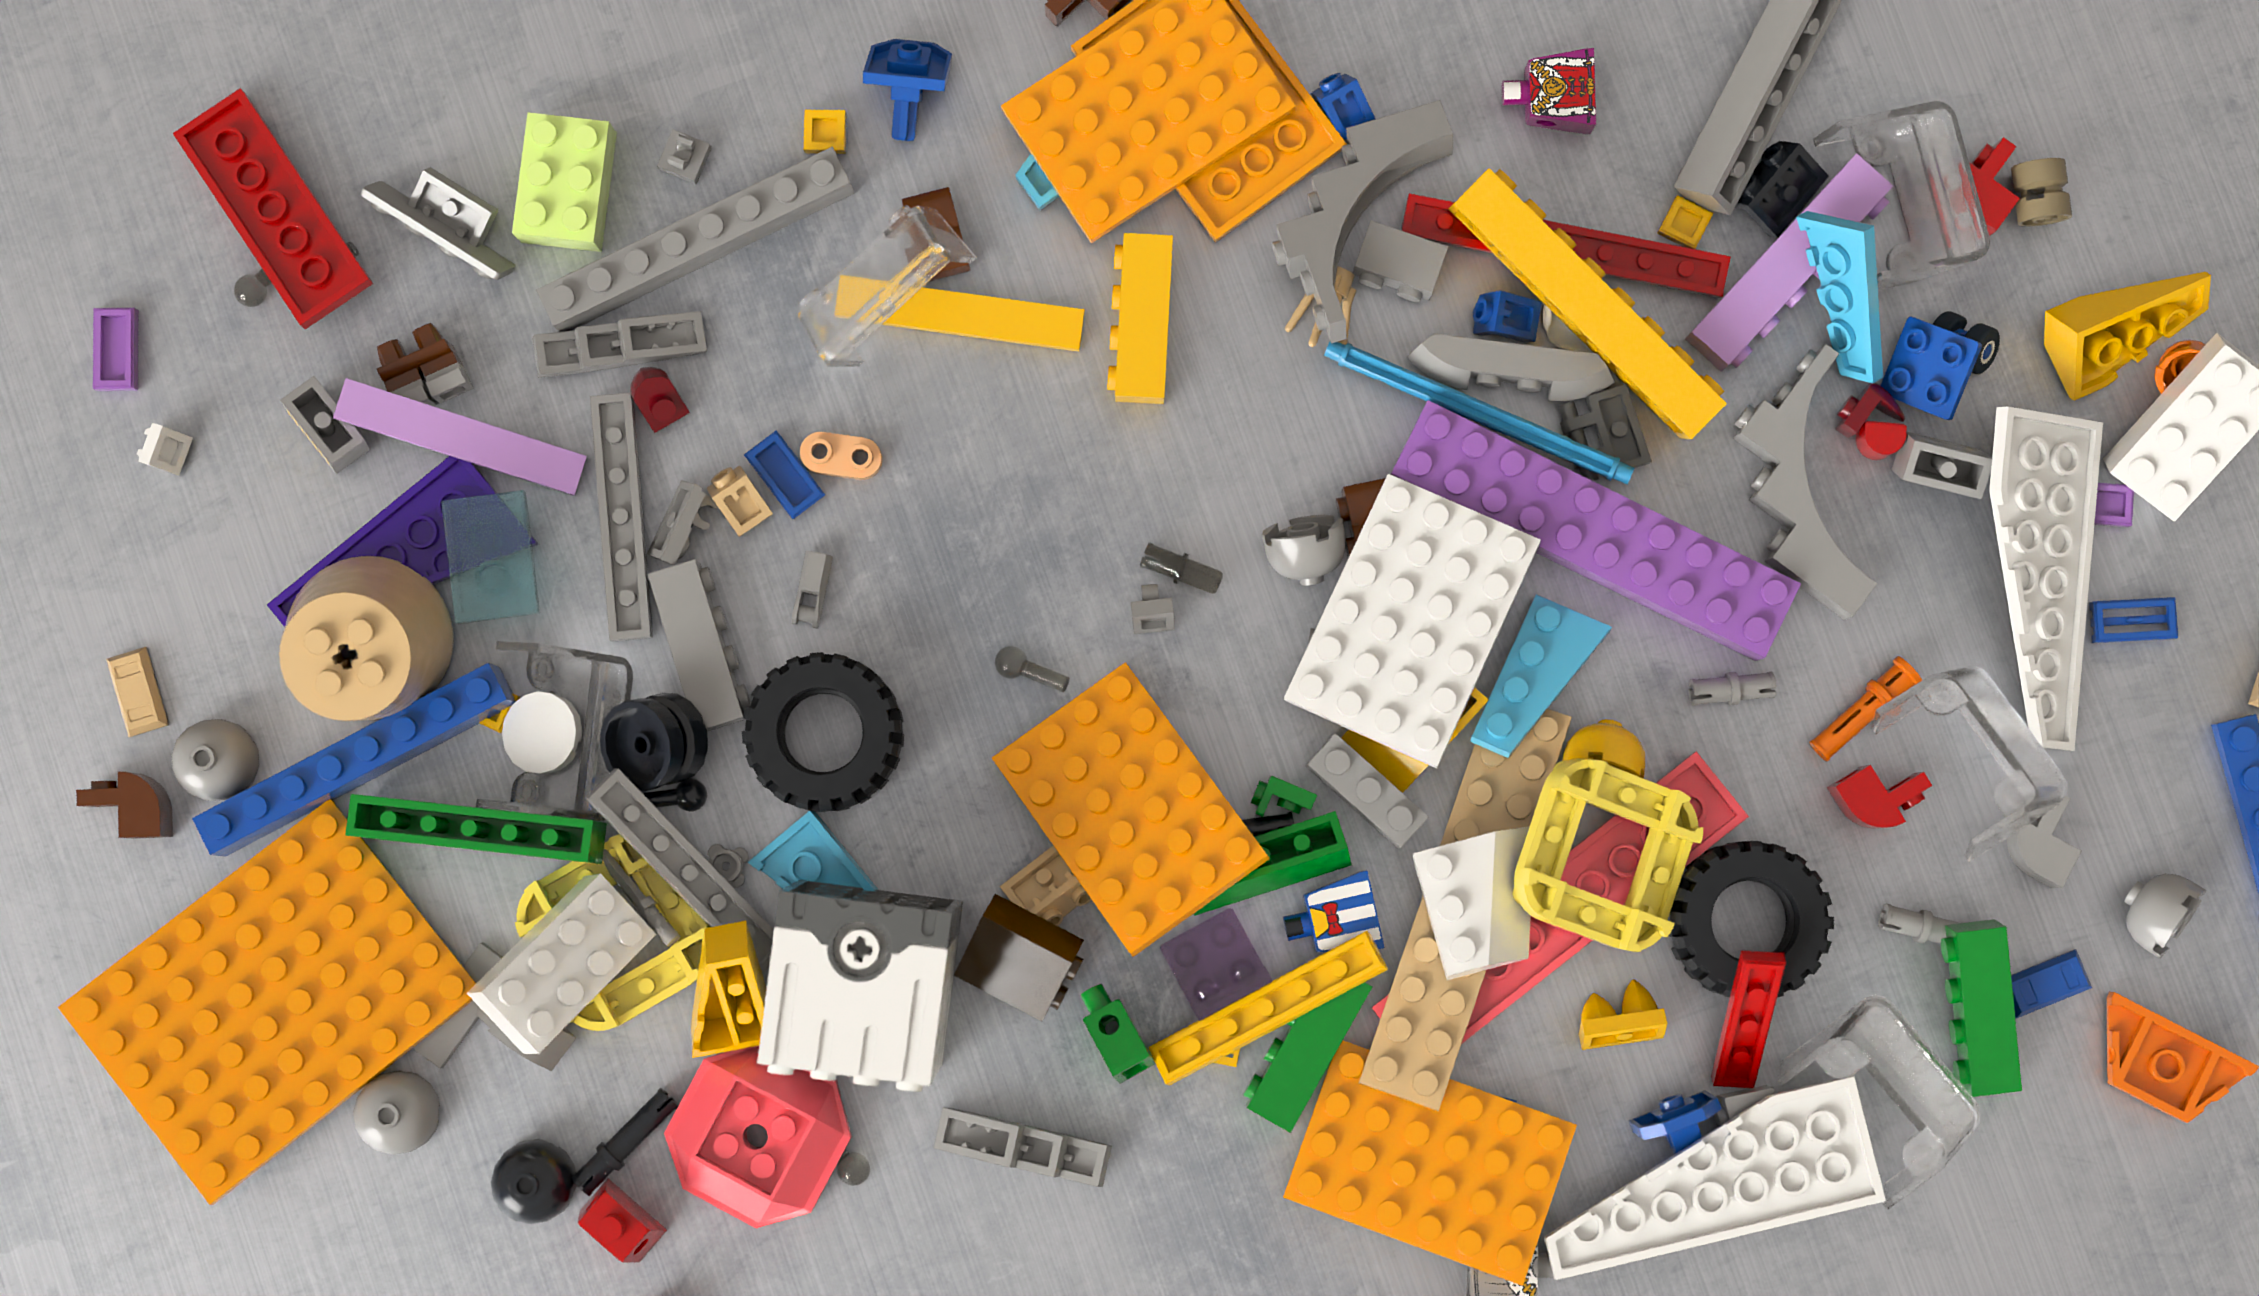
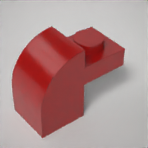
M2004 137L1993 147L1987 143L1977 154L1972 164L1967 160L1954 171L1949 183V201L1955 215L1962 223L1984 239H1987L1997 231L2020 199L1994 180V177L2017 147Z
M1866 765L1854 770L1828 786L1827 789L1842 813L1855 824L1866 828H1888L1906 822L1898 809L1899 806L1905 811L1925 799L1922 792L1933 785L1923 771L1911 774L1886 790L1872 766Z

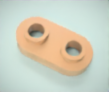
M815 432L807 436L800 447V457L803 464L811 472L820 475L867 480L874 477L882 466L883 459L879 447L872 440L864 437ZM818 445H824L828 449L827 455L822 459H816L813 456V450ZM858 451L868 453V460L862 465L854 463L853 460L855 453Z

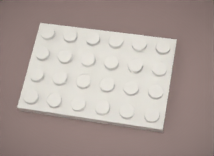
M1387 474L1284 696V700L1434 768H1438L1541 540Z

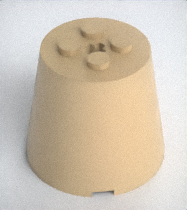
M358 556L344 559L327 566L314 575L302 587L291 606L280 644L281 672L295 698L312 712L329 719L341 721L380 720L400 712L414 701L435 691L448 670L453 652L454 636L448 608L438 590L427 578L401 564L402 562L378 556ZM346 644H348L349 650L356 649L358 656L352 660V663L349 662V658L344 659L341 651L346 648Z

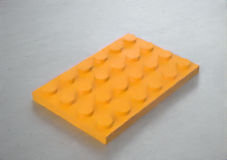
M1162 0L1002 104L1001 109L1092 244L1295 111L1296 105L1225 0Z
M1133 0L1072 44V52L1075 56L1081 54L1162 0ZM1225 0V2L1296 105V110L1176 188V191L1215 243L1340 153L1342 146L1347 145L1239 0Z
M1126 662L992 757V760L1132 957L1269 860L1263 848Z
M1342 1041L1329 1065L1283 1198L1523 1286L1577 1125L1449 1079L1439 1111L1360 1084L1359 1080L1370 1050Z

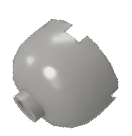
M1333 515L1304 516L1290 519L1291 526L1279 531L1277 523L1263 530V544L1270 565L1282 576L1288 579L1299 580L1300 585L1309 586L1323 582L1324 575L1331 573L1342 562L1346 549V534L1341 517L1334 522Z
M223 719L203 720L186 728L176 740L171 754L172 771L178 783L192 796L207 801H224L241 793L254 781L259 768L258 748L242 726Z
M2165 873L2154 876L2145 885L2138 881L2124 901L2130 905L2126 917L2128 931L2139 945L2156 957L2161 958L2170 949L2165 946L2170 937L2176 939L2179 937L2202 901L2199 897L2204 895L2207 890L2191 880L2175 874Z
M403 1071L383 1073L367 1083L357 1096L353 1111L355 1128L362 1140L376 1151L392 1155L412 1152L426 1144L437 1130L439 1123L438 1107H440L439 1097L432 1085L416 1073Z

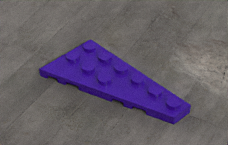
M449 456L276 596L267 606L285 627L291 606L302 587L327 566L352 557L378 556L402 562L401 564L411 568L422 577L424 576L434 585L531 548L539 543L473 463Z

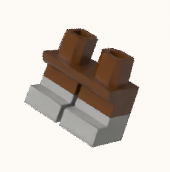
M432 323L423 325L412 332L419 347V350L406 355L398 339L390 340L377 346L379 360L382 365L377 368V372L388 392L436 406L435 400L443 403L474 389L454 346L443 338Z

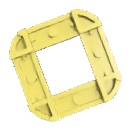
M1577 758L1558 762L1543 785L1516 866L1513 888L1514 900L1529 915L1540 921L1622 950L1641 952V950L1654 945L1661 937H1668L1675 924L1668 921V917L1692 844H1701L1703 838V827H1698L1697 815L1690 803L1691 798L1680 790L1666 788L1610 766L1605 761ZM1586 803L1650 828L1625 905L1581 890L1560 880Z
M620 834L609 838L604 843V849L611 854L629 877L632 876L641 892L646 897L651 896L655 900V907L679 933L680 938L668 950L607 984L571 1021L582 1028L593 1031H604L618 1027L697 982L704 929L710 927ZM603 860L602 864L572 861L546 877L531 883L524 890L517 908L515 927L519 937H524L584 876L602 874L613 887L616 886L617 883L608 872Z

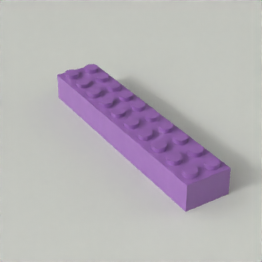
M1429 400L1426 402L1390 474L1540 539L1541 543L1536 552L1537 554L1754 661L1766 658L1801 583Z

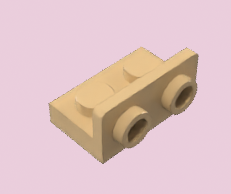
M1054 846L1000 886L1010 902L1057 926L1062 922L1063 917L1077 906H1083L1092 900Z

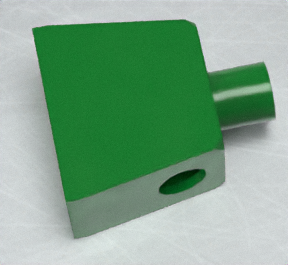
M1098 984L1080 995L1090 1013L1083 1018V1022L1112 1076L1120 1084L1156 1064L1120 999L1112 1002L1103 984ZM1116 1021L1119 1025L1118 1030L1108 1035L1105 1031L1106 1025Z

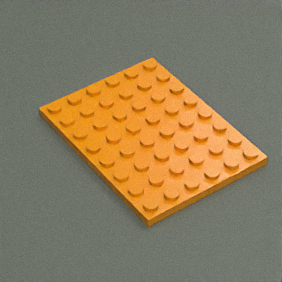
M331 799L321 804L58 1006L65 1018L209 1205L217 1203L473 1001L467 992L476 984L474 979L365 840L361 837L345 835L347 817Z

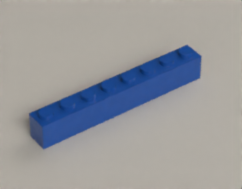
M487 663L414 701L400 712L368 725L193 817L192 820L209 854L226 857L314 811L329 799L335 800L476 726L484 719L495 716L501 710L512 706L516 700L500 667Z

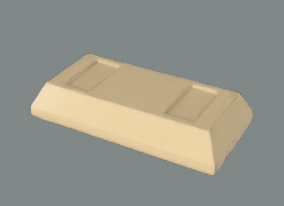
M147 647L106 659L128 737L168 726L169 722Z

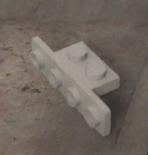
M430 167L423 170L411 198L383 181L363 187L360 195L369 200L375 210L386 215H393L401 220L410 232L428 237L439 244L440 250L445 254L461 258L474 266V271L480 276L498 280L513 272L515 268L514 263L483 245L498 213V209Z

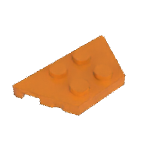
M2109 991L2107 995L2108 1084L2182 1122L2189 1123L2204 1111L2205 1106L2221 1099L2230 1092L2228 1089L2244 1077L2253 1075L2259 1067L2115 992Z

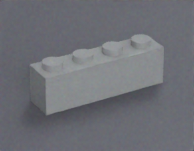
M694 559L647 574L684 696L693 703L702 715L707 732L745 720L743 719L745 708L750 707L751 702L745 685L738 686L733 670L739 669V662L733 645L726 646L721 631L727 629V623L721 606H713L709 592L715 590V584L709 567L702 568L701 563Z

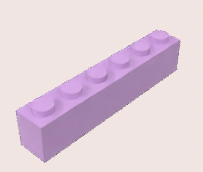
M1856 153L1802 213L1810 211L1855 222H1861L1868 215L1873 220L1890 202L1884 196L1893 185ZM1797 218L1685 338L1721 372L1730 363L1737 368L1753 351L1748 346L1749 342L1757 334L1765 338L1780 322V319L1775 314L1784 304L1792 308L1805 295L1808 290L1803 284L1812 274L1819 279L1816 266L1809 265L1806 249L1810 248L1806 230L1800 231Z

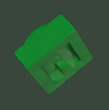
M1271 775L1267 783L1259 781L1250 803L1257 806L1254 814L1263 817L1272 795L1279 797L1277 806L1300 814L1302 807L1308 810L1312 809L1317 794Z

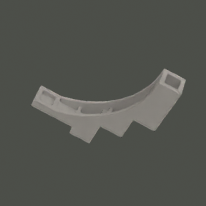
M1440 100L1346 128L1347 145L1342 146V154L1346 166L1311 176L1313 192L1307 194V199L1312 214L1276 224L1278 241L1272 242V247L1278 266L1286 265L1290 279L1301 277L1307 296L1314 294L1317 306H1313L1312 310L1319 331L1326 329L1331 343L1347 339L1346 319L1335 291V279L1343 247L1356 222L1375 198L1391 184L1427 163L1453 155V132Z
M1825 344L1817 352L1810 349L1796 367V370L1801 372L1793 385L1785 382L1772 399V402L1777 405L1776 408L1765 400L1755 408L1751 405L1745 408L1735 422V425L1740 429L1733 439L1772 467L1770 470L1765 466L1753 480L1750 486L1755 489V492L1749 501L1788 529L1787 531L1780 529L1766 547L1771 553L1764 562L1779 573L1801 583L1800 588L1843 620H1846L1855 615L1877 583L1856 567L1832 539L1817 512L1808 484L1804 456L1805 425L1808 409L1815 386L1839 355L1838 352Z

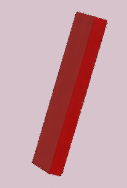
M1741 950L1711 1074L1713 1086L1754 1089L1786 965L1784 953Z

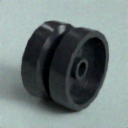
M660 693L646 698L633 699L614 706L605 717L600 733L601 754L610 773L614 769H619L640 791L645 792L664 785L683 782L697 774L704 765L708 751L707 729L702 715L693 703L679 694Z

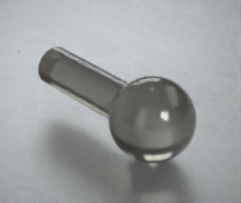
M263 269L256 275H244L234 285V296L240 304L246 307L258 306L265 300L267 286L272 282Z
M1004 647L997 653L995 658L996 670L1005 678L1014 679L1024 676L1061 692H1064L1068 687L1070 680L1068 676L1028 661L1025 653L1018 647Z
M845 1149L837 1164L838 1177L847 1185H860L869 1176L870 1164L864 1155L857 1152L849 1153Z

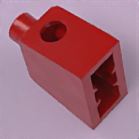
M609 1178L582 1207L577 1221L580 1227L622 1263H639L667 1231L665 1227Z

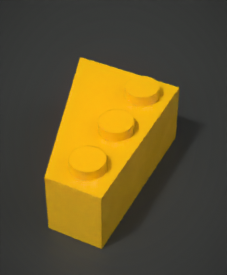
M747 921L704 929L691 1018L692 1058L760 1045L767 987Z

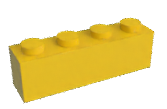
M1124 233L1123 245L1115 244L1114 269H1122L1121 285H1113L1112 309L1120 311L1119 326L1111 325L1110 350H1117V366L1108 367L1107 390L1115 391V402L1164 404L1173 235Z

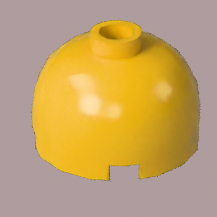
M1605 719L1600 720L1598 723L1587 725L1574 733L1567 742L1562 761L1577 758L1601 760L1607 762L1610 766L1644 779L1645 751L1642 743L1631 731L1625 729L1617 721Z

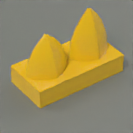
M1634 979L1631 980L1624 993L1622 1014L1620 1015L1616 1014L1608 1001L1593 993L1586 1001L1581 1014L1579 1030L1581 1049L1586 1050L1662 1039L1667 1028L1664 1008L1658 1009L1649 991Z

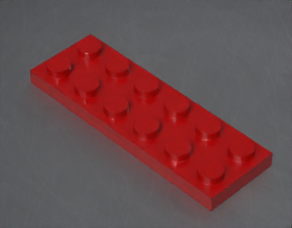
M241 88L173 133L301 327L306 330L374 284L247 94Z

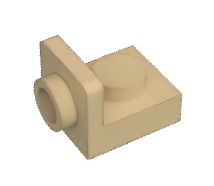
M741 466L736 467L734 470L729 467L720 471L712 478V484L707 487L710 496L739 537L773 514Z

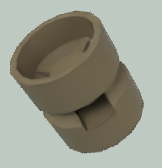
M2037 159L2011 167L2013 190L2021 195L2015 205L2019 226H2042L2072 218L2070 194L2062 189L2068 183L2065 159ZM2038 194H2044V198H2038Z

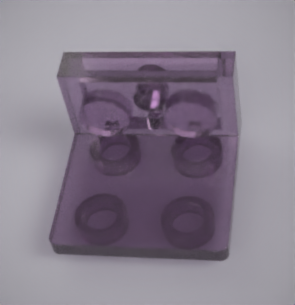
M1232 908L1222 911L1160 946L1167 963L1199 1021L1273 981Z

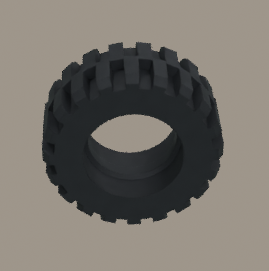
M817 652L810 653V656L801 658L796 656L786 660L787 664L779 669L775 667L766 674L768 678L761 686L757 684L751 694L754 697L750 707L745 708L743 719L746 720L745 731H742V743L746 745L748 754L745 756L749 766L754 769L758 781L763 787L769 789L774 794L773 796L798 808L815 812L842 811L850 809L849 807L856 804L864 803L872 798L871 795L878 789L881 790L889 781L888 777L894 769L896 770L900 761L899 754L901 747H904L905 734H903L902 723L904 722L902 712L897 705L896 697L882 678L861 662H857L847 656L836 653L831 655ZM818 694H832L848 701L857 711L863 729L861 745L853 759L843 767L829 772L812 771L799 764L791 755L785 739L786 723L793 709L804 699Z
M1740 841L1727 843L1726 845L1713 847L1705 851L1703 856L1693 860L1685 867L1687 871L1681 878L1670 911V922L1675 924L1668 937L1672 938L1674 947L1671 950L1676 960H1681L1685 966L1684 971L1692 979L1698 980L1702 987L1713 993L1730 998L1739 958L1728 954L1717 943L1712 929V911L1719 895L1729 886L1742 881L1759 882L1771 888L1778 895L1783 904L1786 917L1783 937L1777 948L1773 951L1784 953L1786 961L1777 998L1784 996V992L1788 990H1797L1805 984L1804 979L1809 974L1815 975L1822 964L1819 962L1822 953L1828 954L1832 943L1827 940L1828 929H1834V917H1829L1827 908L1828 905H1832L1829 892H1823L1819 885L1823 881L1816 870L1810 871L1806 866L1807 861L1801 856L1791 854L1786 851L1785 847L1774 843Z

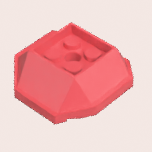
M759 1046L727 1051L703 1059L664 1132L682 1188L754 1228L811 1213L852 1138L837 1079H815L810 1077V1070L794 1069L792 1075L770 1073L767 1071L768 1065L757 1064ZM758 1124L765 1128L768 1139L764 1146L756 1147L748 1141L747 1130L750 1125Z

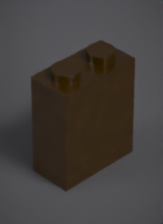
M995 894L982 915L954 976L1043 1021L1050 1007L1056 1010L1059 1009L1069 989L1062 985L1064 979L1067 978L1073 981L1084 959L1078 956L1077 953L1084 940Z

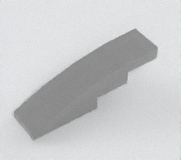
M701 311L620 319L618 323L580 326L574 331L534 334L532 337L538 378L620 368L707 352Z
M947 1107L942 1108L934 1143L935 1149L1008 1168H1019L1050 1177H1060L1095 1187H1103L1112 1148L1111 1145Z

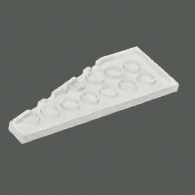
M1997 407L1989 491L2031 747L2075 751L2103 422L2014 407Z
M1850 1075L1766 1096L1544 1236L1554 1279L1559 1280L1886 1201L1855 1077Z

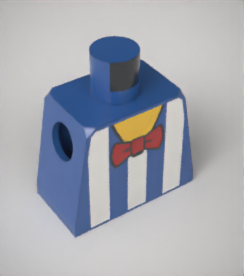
M1367 870L1357 872L1304 894L1303 900L1306 912L1283 917L1288 941L1312 936L1315 952H1328L1365 931L1370 932L1378 950L1385 948Z

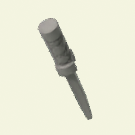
M604 849L602 860L608 872L636 907L634 910L641 918H645V921L650 927H653L652 929L659 935L667 947L676 943L680 935L666 921L667 919L659 913V910L655 907V900L651 896L646 897L611 854Z

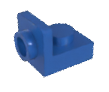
M1335 73L1319 82L1320 88L1311 93L1314 101L1321 104L1326 117L1344 141L1347 139L1346 128L1376 119L1357 79L1347 74Z
M1502 290L1480 294L1473 310V319L1475 321L1473 333L1480 336L1495 334L1524 343L1535 342L1542 302Z

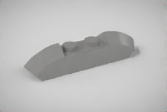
M1433 334L1407 356L1420 371L1444 385L1462 390H1467L1469 378L1476 379V384L1480 386L1500 387L1501 382L1515 383L1518 390L1525 392H1541L1542 387H1547L1549 401H1570L1598 393L1614 383L1608 366L1596 353Z

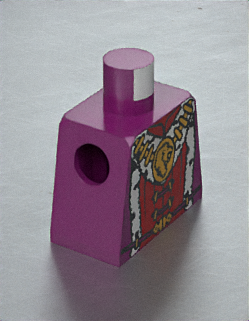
M1594 48L1580 49L1528 60L1524 69V80L1502 81V105H1525V122L1529 126L1579 134H1591L1596 126Z

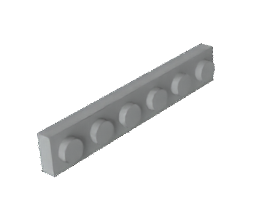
M631 392L590 396L609 640L614 642L653 638L634 400Z
M614 769L585 799L710 927L747 921L763 974L770 967L774 929L619 769Z

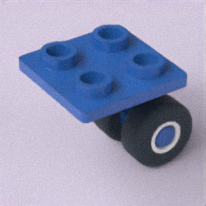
M1946 311L1939 315L1933 324L1915 317H1908L1880 386L1886 389L1895 400L1942 419L1952 420L1971 373L1981 374L1985 372L1994 361L2000 344L1999 332L1997 329L1983 323H1978L1971 327L1969 331L1964 330L1967 325L1966 318L1951 311Z

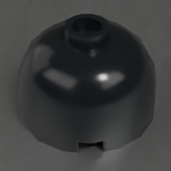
M534 1139L520 1142L505 1151L494 1167L491 1179L493 1199L500 1210L515 1221L528 1224L547 1222L564 1212L572 1200L573 1193L576 1190V1184L571 1179L576 1174L575 1165L565 1150L552 1143L545 1142V1140Z

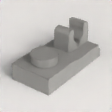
M681 480L647 552L648 555L675 565L677 559L682 558L689 547L690 538L688 536L692 529L690 528L691 525L703 530L709 528L710 524L700 518L698 510L705 505L718 509V506L710 496L701 492L702 487Z

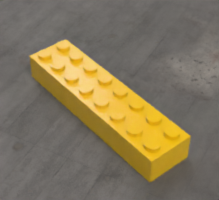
M1488 168L1448 210L1591 351L1598 354L1608 368L1624 384H1627L1628 388L1680 439H1692L1727 404L1720 397L1724 392L1721 386L1707 374L1699 376L1691 368L1695 363L1694 360L1680 346L1670 347L1662 340L1661 337L1665 334L1664 330L1649 316L1640 318L1631 309L1636 304L1633 299L1620 287L1611 289L1602 280L1606 273L1591 258L1588 257L1586 260H1582L1572 250L1576 243L1562 229L1558 228L1552 231L1542 221L1547 216L1545 212L1531 199L1523 202L1513 192L1517 185L1501 169L1494 173Z

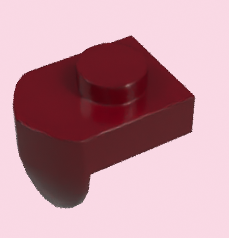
M655 367L639 369L632 380L630 392L634 402L654 433L690 413L687 405L665 371Z
M1876 382L1869 383L1857 398L1851 395L1840 408L1837 415L1842 420L1835 430L1850 438L1860 430L1875 408L1901 422H1904L1906 418L1895 399L1886 389Z

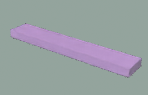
M345 378L333 415V419L573 496L575 495L587 457Z

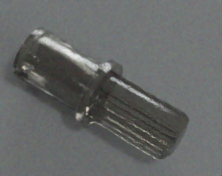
M1151 542L1148 543L1144 554L1155 557L1159 561L1145 556L1142 557L1140 567L1173 578L1174 584H1178L1180 581L1211 594H1215L1218 591L1223 579V573L1220 570L1189 559V554L1187 553L1181 556L1155 546Z

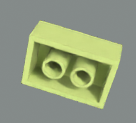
M527 113L512 234L521 243L602 252L617 132L609 121Z

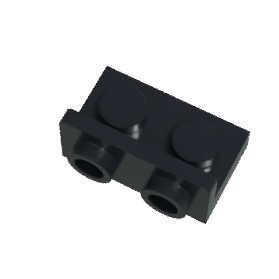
M1778 141L1769 146L1762 154V161L1755 168L1735 208L1745 209L1771 237L1778 238L1829 177L1800 143Z

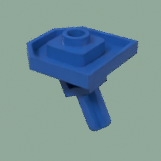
M891 39L871 45L863 71V83L891 86V100H894L891 136L895 140L914 141L916 138L918 102H922L923 89L945 92L952 65V53L936 43Z
M1706 1090L1683 1098L1682 1094H1675L1658 1102L1660 1108L1628 1121L1633 1133L1643 1140L1666 1136L1671 1150L1676 1154L1702 1137L1698 1123L1707 1120L1722 1110L1718 1097Z

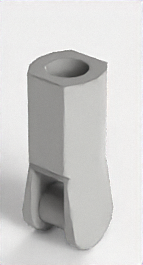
M805 551L792 613V624L797 625L798 621L812 623V627L818 629L833 556ZM804 594L818 596L815 607L802 605Z

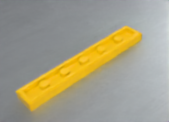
M843 276L837 309V318L842 320L1077 352L1080 350L1085 309Z
M1365 931L1148 1048L1165 1084L1170 1086L1387 971L1388 968L1370 932Z

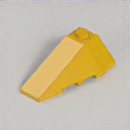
M2205 271L2079 296L2045 311L2044 346L2068 397L2075 401L2107 387L2118 378L2117 370L2131 360L2138 363L2148 355L2146 348L2162 336L2171 338L2208 310L2211 275Z

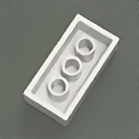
M2216 333L2103 458L2109 472L2175 522L2259 430V364L2220 334Z
M602 874L584 876L467 994L523 1054H539L640 952L656 933Z

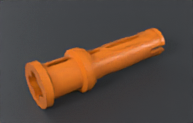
M1897 656L1893 660L1894 665L1876 681L1871 679L1867 683V687H1865L1866 693L1815 739L1809 742L1812 749L1824 761L1828 762L1837 751L1883 710L1886 712L1893 711L1897 707L1896 702L1913 686L1919 688L1923 684L1920 675L1907 661Z

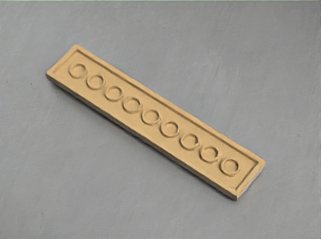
M1547 709L1509 758L1475 744L1440 846L1494 831L1529 827L1543 785L1557 763L1572 717ZM1423 896L1359 1083L1439 1111L1486 970L1450 980L1446 979Z

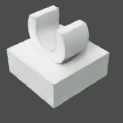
M152 423L150 428L145 429L144 434L147 435L143 449H138L137 451L139 456L138 462L179 476L193 438Z

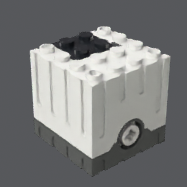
M798 880L780 890L775 921L777 926L774 929L757 1064L768 1065V1072L783 1075H792L794 1069L810 1070V1077L821 1080H836L837 1075L854 1076L853 1083L867 1086H879L880 1080L897 1082V1089L919 1092L922 1091V1086H930L943 1064L963 901L884 890L864 891L863 888L806 880Z

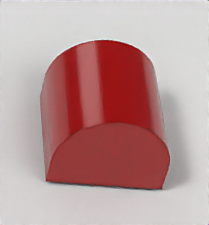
M1866 421L1856 433L1857 448L1868 459L1882 460L1897 452L1904 445L1907 426L1903 423Z

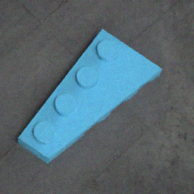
M1805 211L1796 218L1800 231L1806 230L1810 248L1806 249L1809 265L1816 266L1821 287L1816 290L1820 305L1825 306L1831 319V323L1826 327L1832 348L1839 353L1836 358L1839 374L1875 383L1883 378L1874 226Z
M1535 595L1470 742L1509 758L1540 720L1547 708L1561 694L1572 677L1586 663L1597 646L1607 637L1612 627L1539 595Z
M808 811L748 861L758 871H762L776 882L775 884L782 889L798 880L859 887L863 888L864 891L878 890L815 811Z

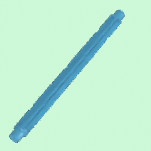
M1329 342L1324 356L1337 361L1341 367L1345 366L1368 377L1380 380L1389 386L1422 400H1429L1455 414L1472 419L1509 437L1561 459L1573 462L1575 465L1606 477L1609 481L1613 478L1628 485L1635 468L1620 462L1621 458L1610 456L1587 445L1575 442L1540 425L1353 347L1350 343L1344 345L1340 342Z

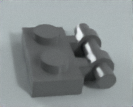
M1627 384L1587 396L1585 399L1590 412L1583 415H1578L1574 401L1559 406L1563 421L1560 422L1563 435L1568 434V437L1573 441L1588 446L1583 429L1594 426L1601 448L1596 450L1613 457L1621 458L1620 462L1634 468L1652 462ZM1573 463L1574 469H1579L1582 476L1592 481L1599 479L1597 473Z

